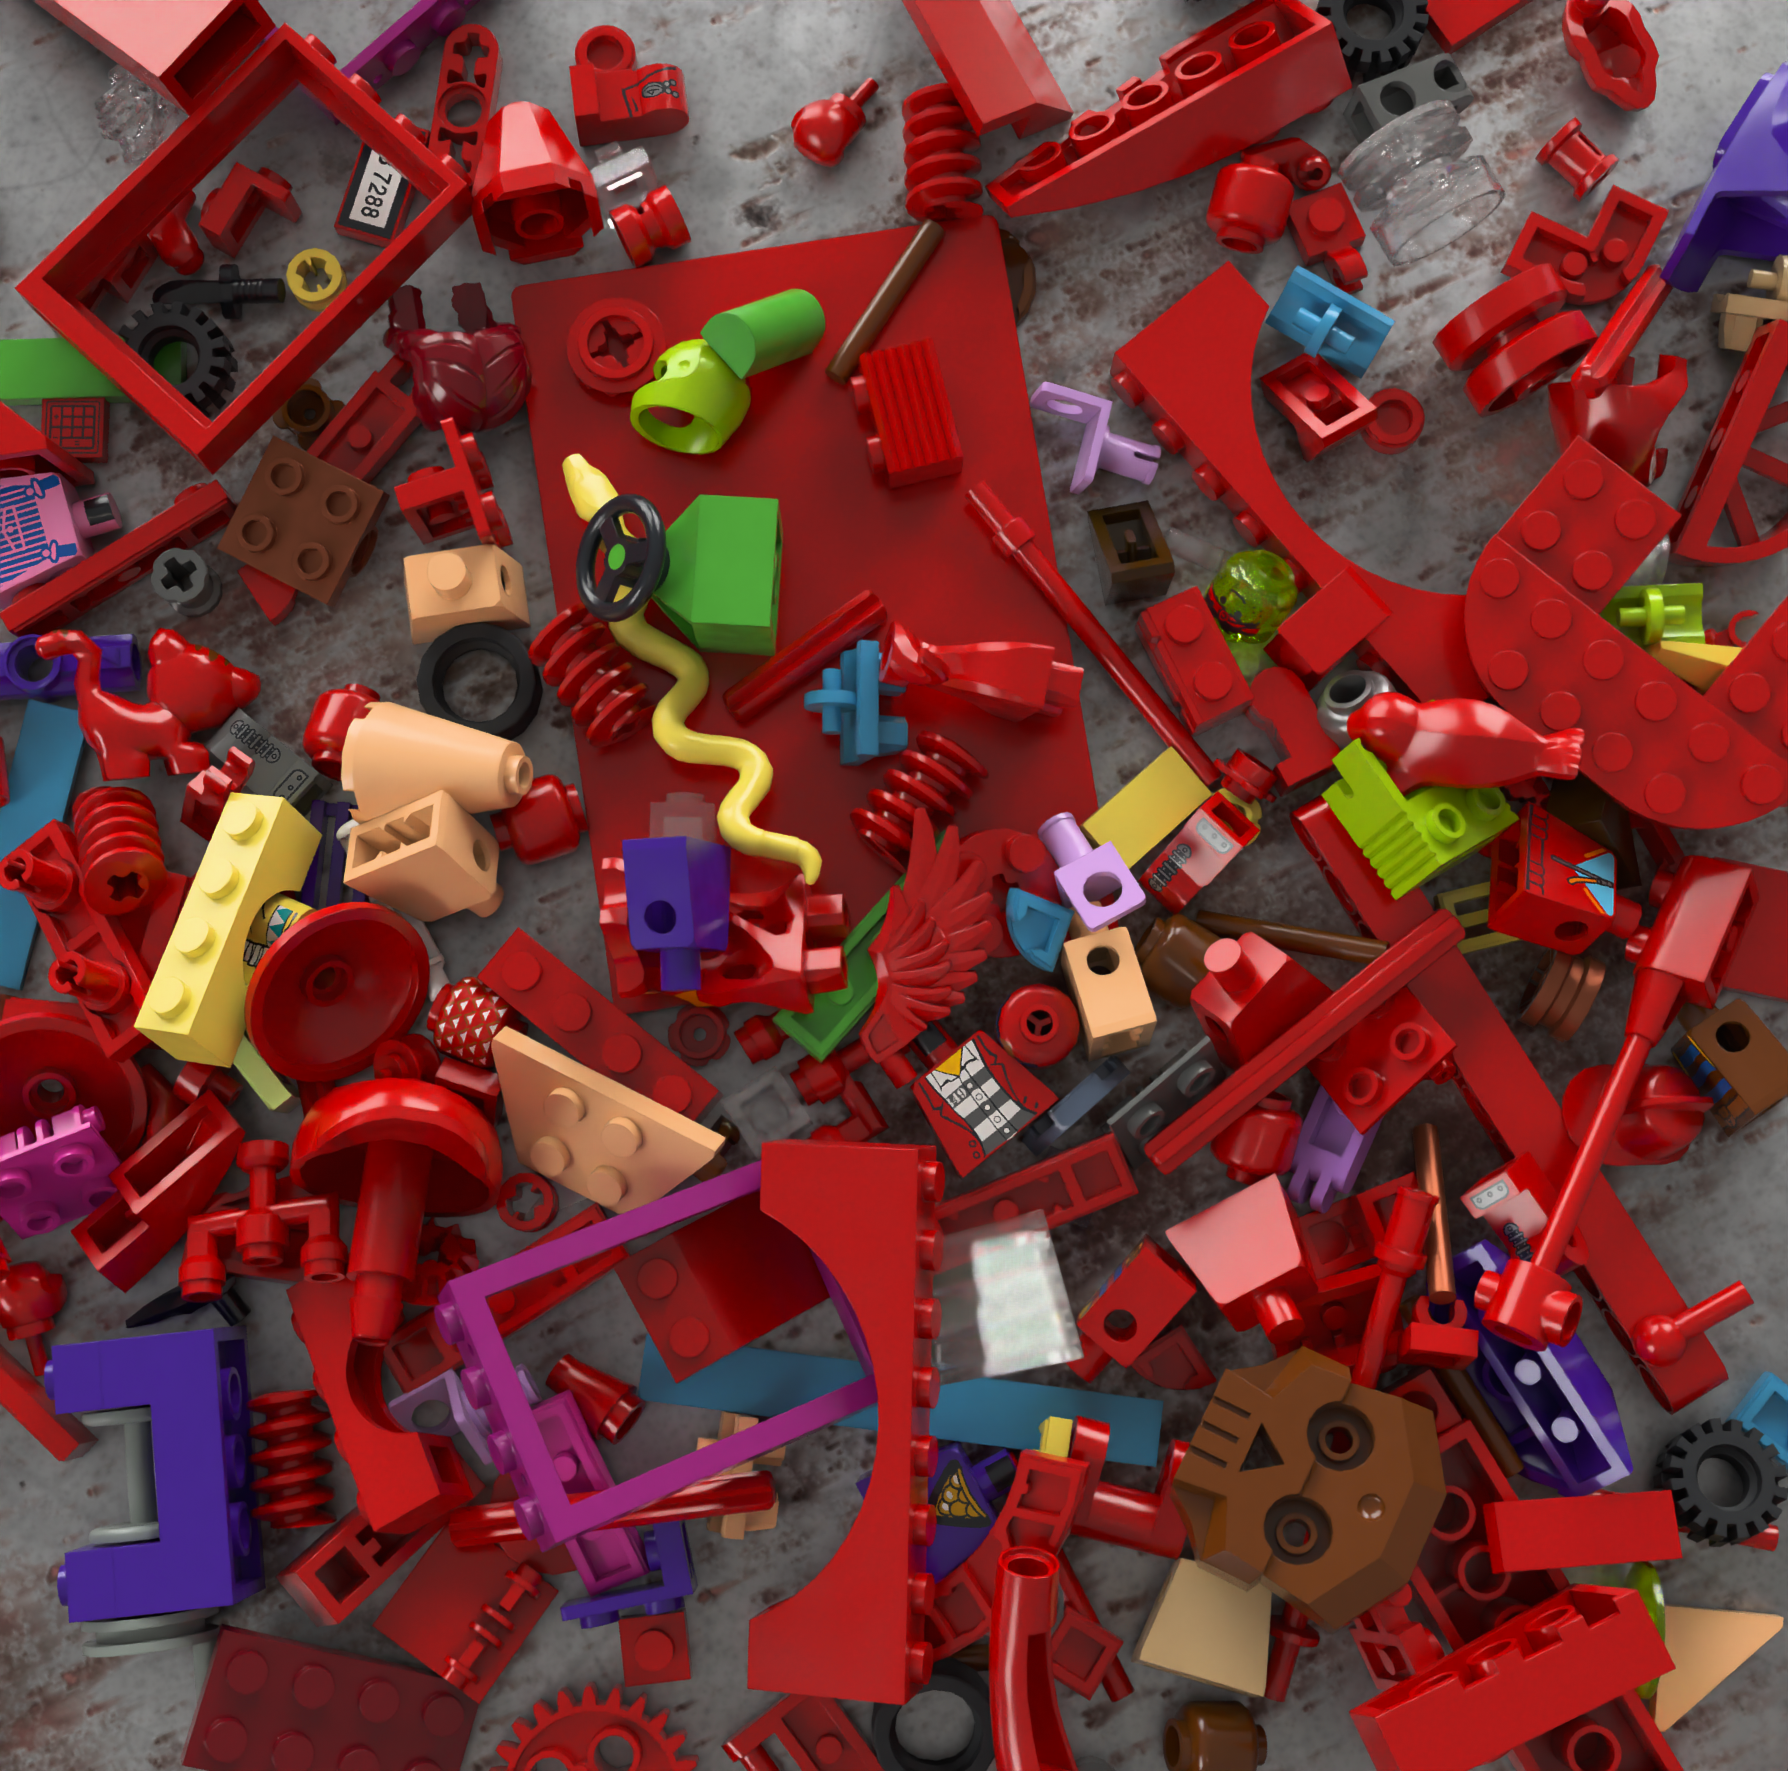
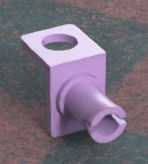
M1043 382L1031 396L1030 407L1086 424L1070 487L1071 493L1077 495L1082 493L1092 483L1098 469L1135 479L1146 485L1152 482L1158 468V463L1153 462V460L1160 458L1161 447L1110 433V427L1107 423L1113 401L1054 383ZM1055 400H1063L1073 403L1075 405H1067L1057 402Z
M1060 813L1043 823L1037 834L1059 867L1058 870L1054 871L1059 896L1062 900V906L1068 909L1074 907L1090 932H1096L1145 905L1146 897L1112 842L1109 841L1093 850L1076 824V819L1072 813ZM1122 886V894L1112 905L1098 907L1089 903L1103 898Z
M523 1363L517 1365L515 1372L529 1405L540 1402L542 1400L540 1391L531 1373ZM453 1368L388 1403L387 1407L393 1417L410 1432L453 1436L462 1431L483 1464L486 1466L493 1462L487 1444V1436L492 1434V1429L483 1407L475 1410L471 1406L463 1389L462 1382ZM438 1400L444 1402L449 1407V1414L446 1419L434 1427H421L412 1421L414 1409L425 1401Z

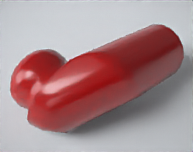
M1289 137L1245 148L1240 151L1241 163L1246 155H1259L1276 161L1279 164L1278 172L1287 177L1292 184L1305 191H1315L1325 187L1332 175V169L1326 156L1298 137Z
M192 190L148 233L153 246L167 266L173 267L178 274L184 276L195 274L204 263V253L198 247V240L186 223V219L196 201V195Z

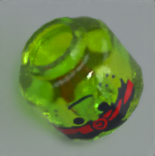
M1261 549L1254 552L1243 551L1233 554L1205 589L1203 598L1226 641L1253 645L1266 642L1275 633L1296 606L1298 592L1290 566L1278 555Z

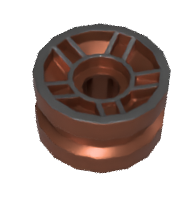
M1547 948L1523 991L1516 1011V1020L1530 1027L1539 1023L1548 1028V1035L1562 1043L1564 1040L1568 1041L1576 1033L1592 1007L1605 975V962L1591 955L1582 959L1576 955Z

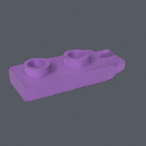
M1320 1085L1303 1123L1293 1163L1289 1172L1294 1173L1287 1190L1290 1200L1303 1204L1316 1182L1310 1198V1208L1326 1213L1331 1207L1337 1191L1348 1194L1356 1181L1383 1117L1364 1135L1360 1134L1323 1086Z

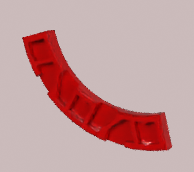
M1025 1449L1020 1453L1015 1479L1008 1498L989 1534L964 1563L935 1583L934 1604L930 1615H925L924 1642H930L933 1647V1663L951 1656L990 1631L997 1561L1002 1551L1016 1546H1032L1044 1549L1057 1558L1073 1527L1082 1503L1091 1463Z

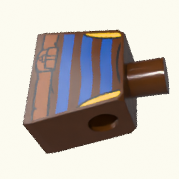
M1741 998L1734 1000L1720 1010L1716 1005L1711 1010L1685 1002L1675 1018L1686 1033L1671 1048V1052L1684 1073L1691 1077L1698 1087L1701 1096L1713 1097L1714 1106L1709 1110L1726 1135L1730 1137L1788 1097V1052Z

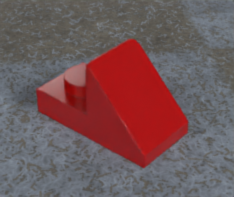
M1303 353L1259 378L1264 397L1295 426L1302 456L1307 463L1358 435L1379 418L1377 408L1319 354L1313 358Z
M1349 565L1278 627L1279 633L1263 650L1278 667H1285L1295 672L1309 693L1393 612Z

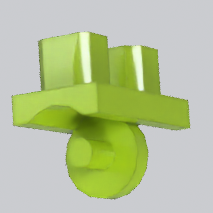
M1703 583L1623 586L1599 614L1644 651L1645 647L1658 643L1661 640L1705 644V634L1702 625Z

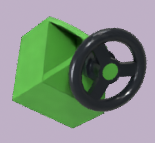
M622 494L614 497L594 514L580 542L576 561V583L581 601L594 617L605 622H619L636 614L651 597L700 652L775 656L783 546V528L779 500L700 494L665 532L660 513L648 499L637 494ZM628 513L637 515L644 525L646 538H634L624 535L619 517ZM603 539L607 549L604 558L605 570L597 587L595 564L598 549ZM620 585L632 588L623 599L613 602Z

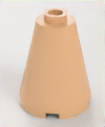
M369 702L364 706L371 710L366 718H354L348 728L342 751L341 780L343 791L355 793L359 809H349L352 818L359 824L440 790L448 793L469 814L510 808L519 803L522 796L529 792L532 785V762L528 756H525L523 748L517 742L392 702Z

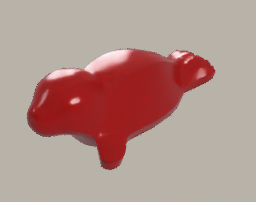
M1398 692L1375 694L1361 708L1352 712L1346 722L1347 733L1351 740L1360 738L1361 745L1369 752H1373L1376 757L1388 767L1386 770L1387 774L1403 796L1426 786L1495 788L1515 784L1536 776L1573 780L1578 775V770L1581 766V749L1585 741L1584 729L1569 728L1542 736L1524 725L1509 712L1479 700L1455 698L1419 703Z

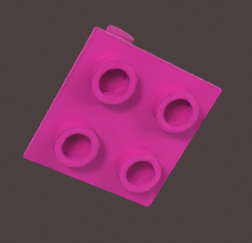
M80 1104L73 1107L72 1110L51 1117L53 1129L45 1119L36 1121L37 1142L27 1126L18 1128L16 1133L12 1132L0 1137V1216L22 1240L34 1235L51 1232L62 1224L91 1214L118 1191L108 1177V1174L123 1162L99 1134V1132L106 1129L102 1113L97 1106L86 1109Z

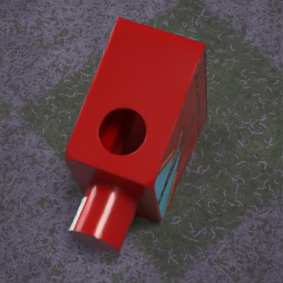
M1528 801L1516 814L1520 820L1492 842L1487 927L1496 932L1570 955L1581 954L1604 931L1621 939L1628 938L1639 924L1642 906L1616 893L1617 859L1612 851Z

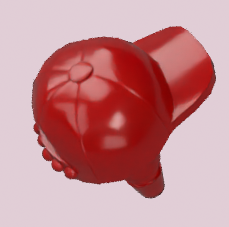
M382 1078L335 1087L313 1104L300 1124L292 1144L289 1174L294 1184L313 1195L336 1191L339 1193L340 1204L357 1208L346 1276L355 1282L353 1297L349 1298L352 1341L365 1346L384 1347L390 1343L404 1307L401 1303L403 1289L414 1285L424 1217H464L483 1213L496 1205L500 1195L503 1172L502 1149L497 1131L484 1113L467 1099L443 1086L416 1078Z

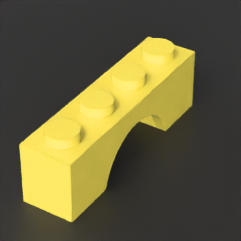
M230 792L136 1019L134 1027L177 1060L231 1068L246 1030L244 1007L247 989L244 981L243 957L250 926L261 906L270 897L286 890L301 891L322 838V834L285 798Z

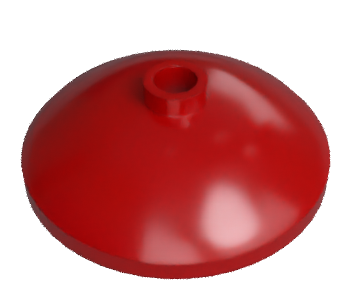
M349 902L329 906L295 923L266 951L258 963L248 986L244 1007L245 1024L249 1039L255 1050L277 1072L289 1078L306 1082L338 1080L356 1074L373 1065L374 1055L379 1045L392 1039L400 1041L415 1023L425 1002L430 980V964L427 949L421 936L397 912L385 906L368 902Z
M34 1012L9 1017L0 1021V1137L12 1132L16 1133L18 1128L27 1126L37 1142L36 1121L45 1119L53 1129L51 1117L72 1110L73 1107L80 1104L86 1109L97 1106L102 1113L106 1129L99 1132V1134L122 1162L130 1157L140 1143L148 1115L147 1086L135 1058L132 1056L124 1063L108 1059L89 1021L76 1016L53 1012ZM53 1079L60 1082L64 1089L58 1092H50L42 1086L41 1082Z

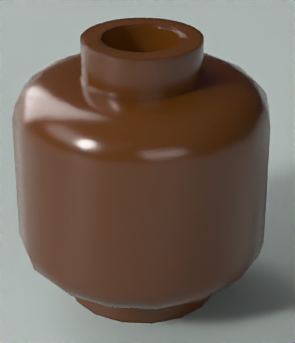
M1175 914L1165 921L1156 917L1147 927L1134 948L1147 991L1174 1008L1181 1010L1191 1007L1192 1005L1189 1001L1191 991L1209 972L1204 963L1205 953L1213 943L1221 940V938L1182 914Z
M1189 1701L1179 1708L1175 1718H1171L1166 1722L1163 1733V1754L1169 1771H1256L1257 1766H1262L1265 1763L1267 1757V1738L1264 1728L1260 1724H1255L1251 1712L1239 1701Z

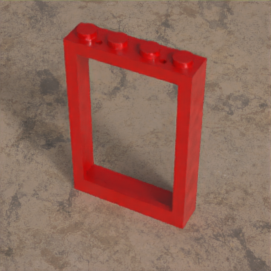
M286 22L15 287L16 291L38 316L212 475L472 215L471 204L473 198L468 187L472 183V179L465 169L448 154H444L440 159L424 146L427 142L425 136L410 119L401 113L395 118L391 117L379 106L382 100L366 80L356 73L347 78L334 66L337 60L322 41L311 33L302 38ZM300 85L430 200L431 203L212 422L82 304L80 300L273 109Z

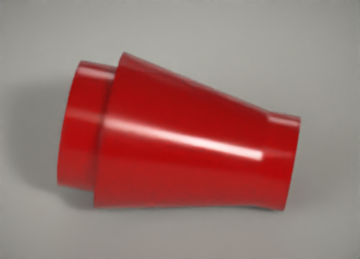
M569 1353L557 1362L545 1382V1385L556 1394L570 1389L591 1435L597 1441L605 1438L613 1445L619 1443L630 1432L646 1405V1402L636 1395L637 1387L587 1365Z

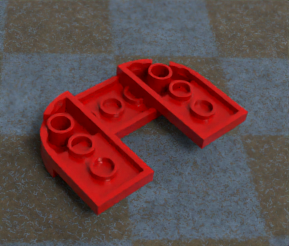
M1578 435L1499 532L1493 535L1476 562L1469 581L1464 606V635L1467 654L1476 678L1495 706L1509 712L1524 725L1542 736L1569 728L1584 729L1585 741L1581 749L1582 759L1578 771L1613 798V802L1644 820L1675 829L1704 830L1730 827L1761 817L1788 801V596L1773 611L1703 695L1695 691L1599 615L1677 523L1682 514Z

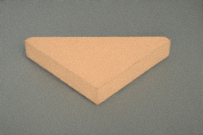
M1655 1603L1654 1624L1676 1666V1669L1652 1680L1650 1685L1649 1714L1660 1732H1665L1778 1633L1783 1628L1784 1617L1767 1613Z

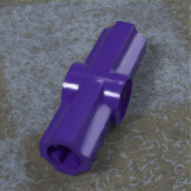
M29 634L21 636L13 642L0 643V701L32 698L39 702L53 703L62 700L66 696L76 695L74 679L78 660L73 654L62 655L52 659L53 666L49 675L43 680L30 682L28 680V670L35 660L41 658L37 655L34 646L37 638L42 635ZM134 634L91 636L90 638L102 649L100 674L102 690L109 693L140 691V683L143 679L142 658L136 636Z

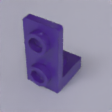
M686 1521L653 1524L654 1530L644 1532V1545L650 1571L661 1570L663 1580L603 1592L593 1597L589 1595L567 1600L560 1607L562 1621L579 1618L581 1629H588L619 1621L620 1609L644 1604L646 1615H654L685 1607L683 1596L693 1594L698 1587Z

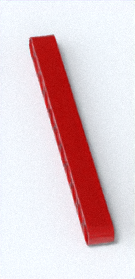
M1321 794L1290 812V821L1298 838L1361 937L1388 941L1391 947L1435 912L1420 887L1398 900L1394 899L1391 895V889L1384 885V879L1377 875V869L1370 865V859L1363 855V849L1356 845ZM1456 945L1408 983L1407 986L1458 1045L1452 1052L1454 1054L1452 1063L1456 1067V1072L1451 1079L1504 1163L1528 1150L1559 1194L1576 1156L1578 1147L1568 1136L1560 1106ZM1599 1170L1576 1224L1586 1240L1589 1258L1586 1264L1574 1269L1573 1272L1650 1393L1667 1413L1673 1415L1729 1379L1728 1373L1704 1332L1688 1340L1682 1358L1669 1367L1657 1368L1649 1366L1636 1355L1632 1345V1335L1636 1325L1642 1319L1655 1314H1662L1673 1318L1689 1308Z

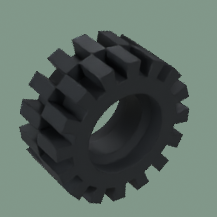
M1319 0L1315 10L1333 22L1351 82L1354 79L1355 73L1361 72L1363 73V83L1374 80L1377 73H1381V76L1396 71L1397 67L1399 69L1407 67L1421 42L1429 14H1424L1428 6L1427 0ZM1360 4L1379 7L1390 16L1392 31L1382 39L1363 38L1349 28L1347 13L1354 6Z
M172 301L171 309H167L162 302L150 304L153 315L148 317L141 310L131 315L138 322V325L132 330L123 324L118 334L151 367L154 368V360L157 353L170 343L185 342L195 347L198 355V364L194 374L185 382L172 386L207 418L211 416L206 408L212 403L220 410L226 403L225 399L221 396L222 391L225 389L233 393L236 382L230 376V372H238V361L231 354V352L235 351L231 342L211 318L209 319L199 308L193 306L189 310L183 302Z
M1721 1418L1708 1419L1701 1425L1697 1423L1673 1438L1665 1446L1668 1450L1659 1455L1655 1466L1662 1468V1472L1653 1477L1654 1488L1672 1490L1678 1529L1684 1526L1688 1527L1690 1531L1686 1538L1696 1543L1704 1539H1709V1546L1722 1547L1728 1543L1732 1546L1741 1543L1768 1529V1524L1777 1520L1783 1511L1777 1507V1504L1787 1500L1788 1488L1779 1487L1778 1481L1788 1477L1785 1465L1774 1467L1771 1458L1780 1453L1773 1443L1764 1449L1758 1444V1441L1764 1434L1755 1427L1747 1432L1741 1431L1742 1421L1731 1419L1721 1424ZM1718 1458L1725 1460L1740 1475L1743 1483V1493L1740 1501L1735 1506L1721 1507L1715 1505L1703 1495L1698 1485L1697 1475L1699 1467L1705 1459Z

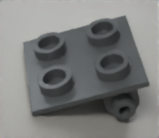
M1208 1036L1202 1039L1190 1051L1183 1048L1159 1069L1160 1076L1154 1073L1149 1077L1152 1082L1145 1089L1138 1086L1135 1089L1136 1097L1133 1098L1129 1095L1106 1114L1108 1120L1100 1129L1103 1134L1112 1131L1134 1171L1145 1161L1151 1162L1143 1149L1144 1144L1227 1078L1212 1040Z

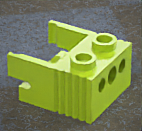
M1360 738L1353 740L1332 759V762L1344 778L1336 781L1321 794L1356 845L1363 849V855L1370 859V865L1377 869V875L1384 879V885L1391 889V895L1395 900L1475 855L1520 820L1515 812L1510 811V805L1505 802L1504 795L1498 787L1453 788L1426 786L1403 796L1387 774L1386 770L1388 767L1381 759L1377 760L1373 752L1365 750L1361 745Z

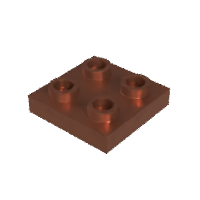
M273 435L217 549L331 607H335L349 577H356L364 569L372 556L378 539V529L375 525L390 495Z

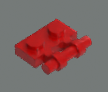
M1408 1583L1403 1590L1354 1621L1355 1624L1348 1627L1377 1689L1380 1690L1389 1689L1445 1657L1444 1651L1435 1635L1428 1628L1422 1627L1421 1622L1409 1620L1404 1609L1412 1599V1590Z

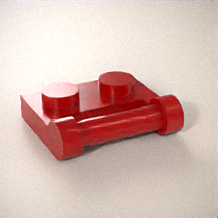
M787 1693L754 1720L737 1730L721 1745L733 1763L740 1760L747 1771H780L761 1745L773 1733L776 1734L802 1771H885L878 1763L875 1750L837 1698Z

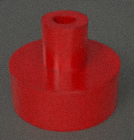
M188 1061L175 1082L173 1095L191 1105L208 1089H211L223 1104L229 1107L241 1094L243 1085L228 1076L231 1070L229 1067Z

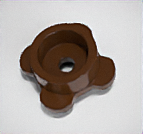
M309 378L272 417L278 428L289 429L296 435L300 447L307 451L343 409L345 404L340 400H331L322 390L320 382L314 378ZM308 410L316 412L315 417L311 420L305 418V413Z

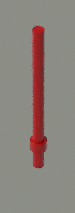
M984 480L968 491L964 497L994 532L995 536L991 539L1007 559L1011 556L1016 559L1168 748L1172 746L1206 787L1222 775L1221 771L1213 764L1204 750L1032 539L1036 534L1022 516L1019 515L1014 518Z

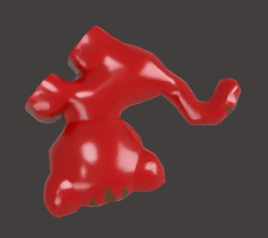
M159 628L150 640L148 656L151 669L146 680L149 702L145 705L133 703L118 695L102 690L100 679L102 649L82 630H54L38 637L34 646L37 655L45 660H52L68 654H73L78 660L74 679V687L79 704L78 725L87 743L96 752L104 782L150 777V761L158 759L163 760L168 776L198 774L203 770L207 771L210 767L209 753L203 744L190 742L192 734L198 731L220 728L238 708H246L252 703L261 691L259 675L243 668L234 667L227 658L216 651L202 645L191 644L181 634L172 629Z

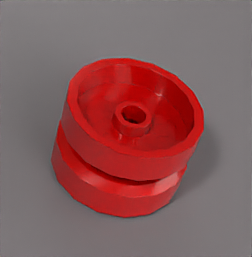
M1550 263L1537 265L1519 273L1480 297L1450 320L1437 333L1432 342L1452 372L1474 369L1467 378L1462 390L1478 415L1482 418L1501 412L1550 384L1584 358L1599 338L1581 310L1558 313L1564 305L1569 291Z

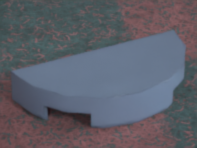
M1110 1056L1022 1135L1024 1138L1021 1141L1037 1157L1131 1072L1117 1056L1114 1058Z

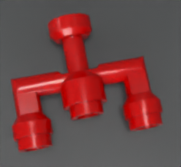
M781 1008L769 1016L756 1014L743 1022V1027L733 1032L753 1065L763 1059L767 1061L779 1054L784 1041L790 1038L773 1022V1018ZM860 1038L837 1052L834 1050L822 1064L808 1054L796 1061L799 1068L789 1073L808 1106L819 1100L822 1105H825L840 1095L852 1115L836 1126L821 1125L810 1132L811 1136L805 1140L867 1142L890 1128L861 1081H853L850 1076L852 1072L872 1061L862 1046ZM908 1044L901 1048L904 1055L911 1052Z
M252 1140L241 1143L236 1153V1165L243 1172L249 1174V1209L233 1208L187 1216V1259L178 1268V1286L182 1288L181 1298L188 1302H212L222 1298V1287L226 1285V1266L218 1258L219 1237L236 1235V1251L243 1254V1264L252 1267H270L281 1264L283 1262V1253L290 1249V1226L308 1223V1240L300 1249V1265L304 1268V1279L314 1283H329L344 1279L345 1267L348 1265V1246L340 1238L339 1193L334 1191L287 1199L276 1205V1174L284 1170L290 1163L289 1145L277 1140Z

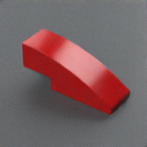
M208 1089L108 1174V1177L118 1191L70 1231L96 1270L125 1294L156 1266L187 1231V1216L200 1214L229 1169L246 1133L211 1089Z

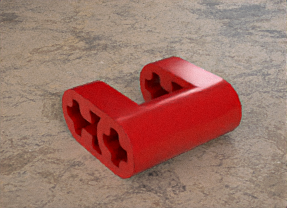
M1078 1415L1075 1416L1067 1458L1089 1462L1091 1467L1084 1497L1069 1534L1177 1560L1182 1551L1187 1530L1170 1498V1492L1174 1476L1190 1443L1177 1439L1171 1440L1154 1493L1099 1480L1108 1448L1110 1423Z

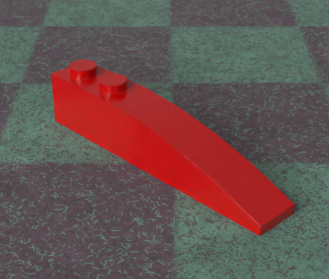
M1255 0L1173 46L1159 57L1162 69L1143 83L1141 78L1131 77L1116 89L1119 101L1105 111L1095 112L1088 109L1070 123L1069 138L1060 144L1057 142L1042 143L985 185L989 197L1011 218L1076 208L1153 187L1195 172L1252 144L1267 142L1277 136L1282 127L1305 114H1313L1324 110L1333 102L1335 97L1353 88L1333 22L1299 0Z

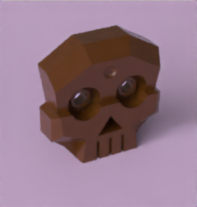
M1304 1346L1264 1365L1235 1370L1225 1369L1190 1446L1174 1476L1170 1492V1498L1187 1530L1197 1567L1246 1592L1261 1583L1332 1635L1405 1588L1447 1495L1433 1411L1403 1398L1351 1383L1349 1367ZM1337 1431L1345 1434L1350 1440V1449L1342 1454L1332 1452L1327 1447L1325 1441L1328 1434ZM1259 1436L1275 1466L1242 1471ZM1297 1523L1305 1527L1309 1536L1308 1542L1300 1547L1288 1544L1283 1536V1529L1287 1525Z

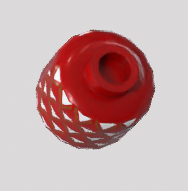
M472 976L462 978L455 985L445 984L437 994L427 1019V1029L433 1032V1042L441 1054L484 1070L492 1069L496 1066L491 1048L493 1038L505 1026L527 1036L529 1025L521 1021L522 1014L480 979Z

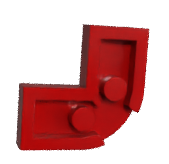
M1613 184L1587 236L1531 211L1500 273L1512 278L1537 265L1550 263L1569 291L1566 303L1592 305L1605 302L1623 292L1640 272L1669 210Z

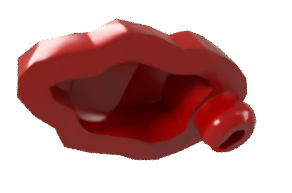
M1567 0L1562 14V32L1565 46L1569 55L1579 62L1582 73L1591 90L1607 96L1624 111L1638 112L1648 108L1655 100L1657 87L1655 69L1660 55L1653 39L1644 27L1640 13L1628 0Z

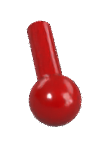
M1738 1280L1673 1318L1662 1314L1647 1316L1636 1325L1633 1331V1349L1639 1359L1647 1365L1657 1368L1669 1367L1682 1358L1688 1340L1754 1304V1301L1742 1282Z

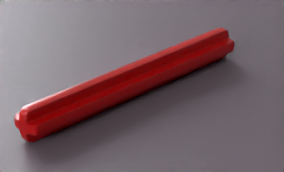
M768 1470L716 1476L593 1531L770 1510L774 1503H776L775 1481L772 1473ZM604 1490L566 1495L570 1505ZM514 1501L459 1507L449 1516L451 1541L457 1547L527 1539L518 1524L514 1511Z

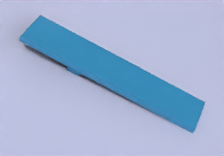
M28 699L8 778L10 802L0 809V862L53 819L65 823L86 742L78 725V710ZM1 885L0 986L23 990L39 922L24 894L17 891L12 892Z

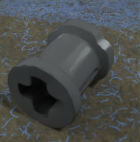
M172 548L163 552L154 561L153 573L151 575L153 588L179 614L187 617H202L211 613L218 606L222 597L220 577L195 551ZM191 574L190 579L194 586L184 592V586L180 580L185 575Z

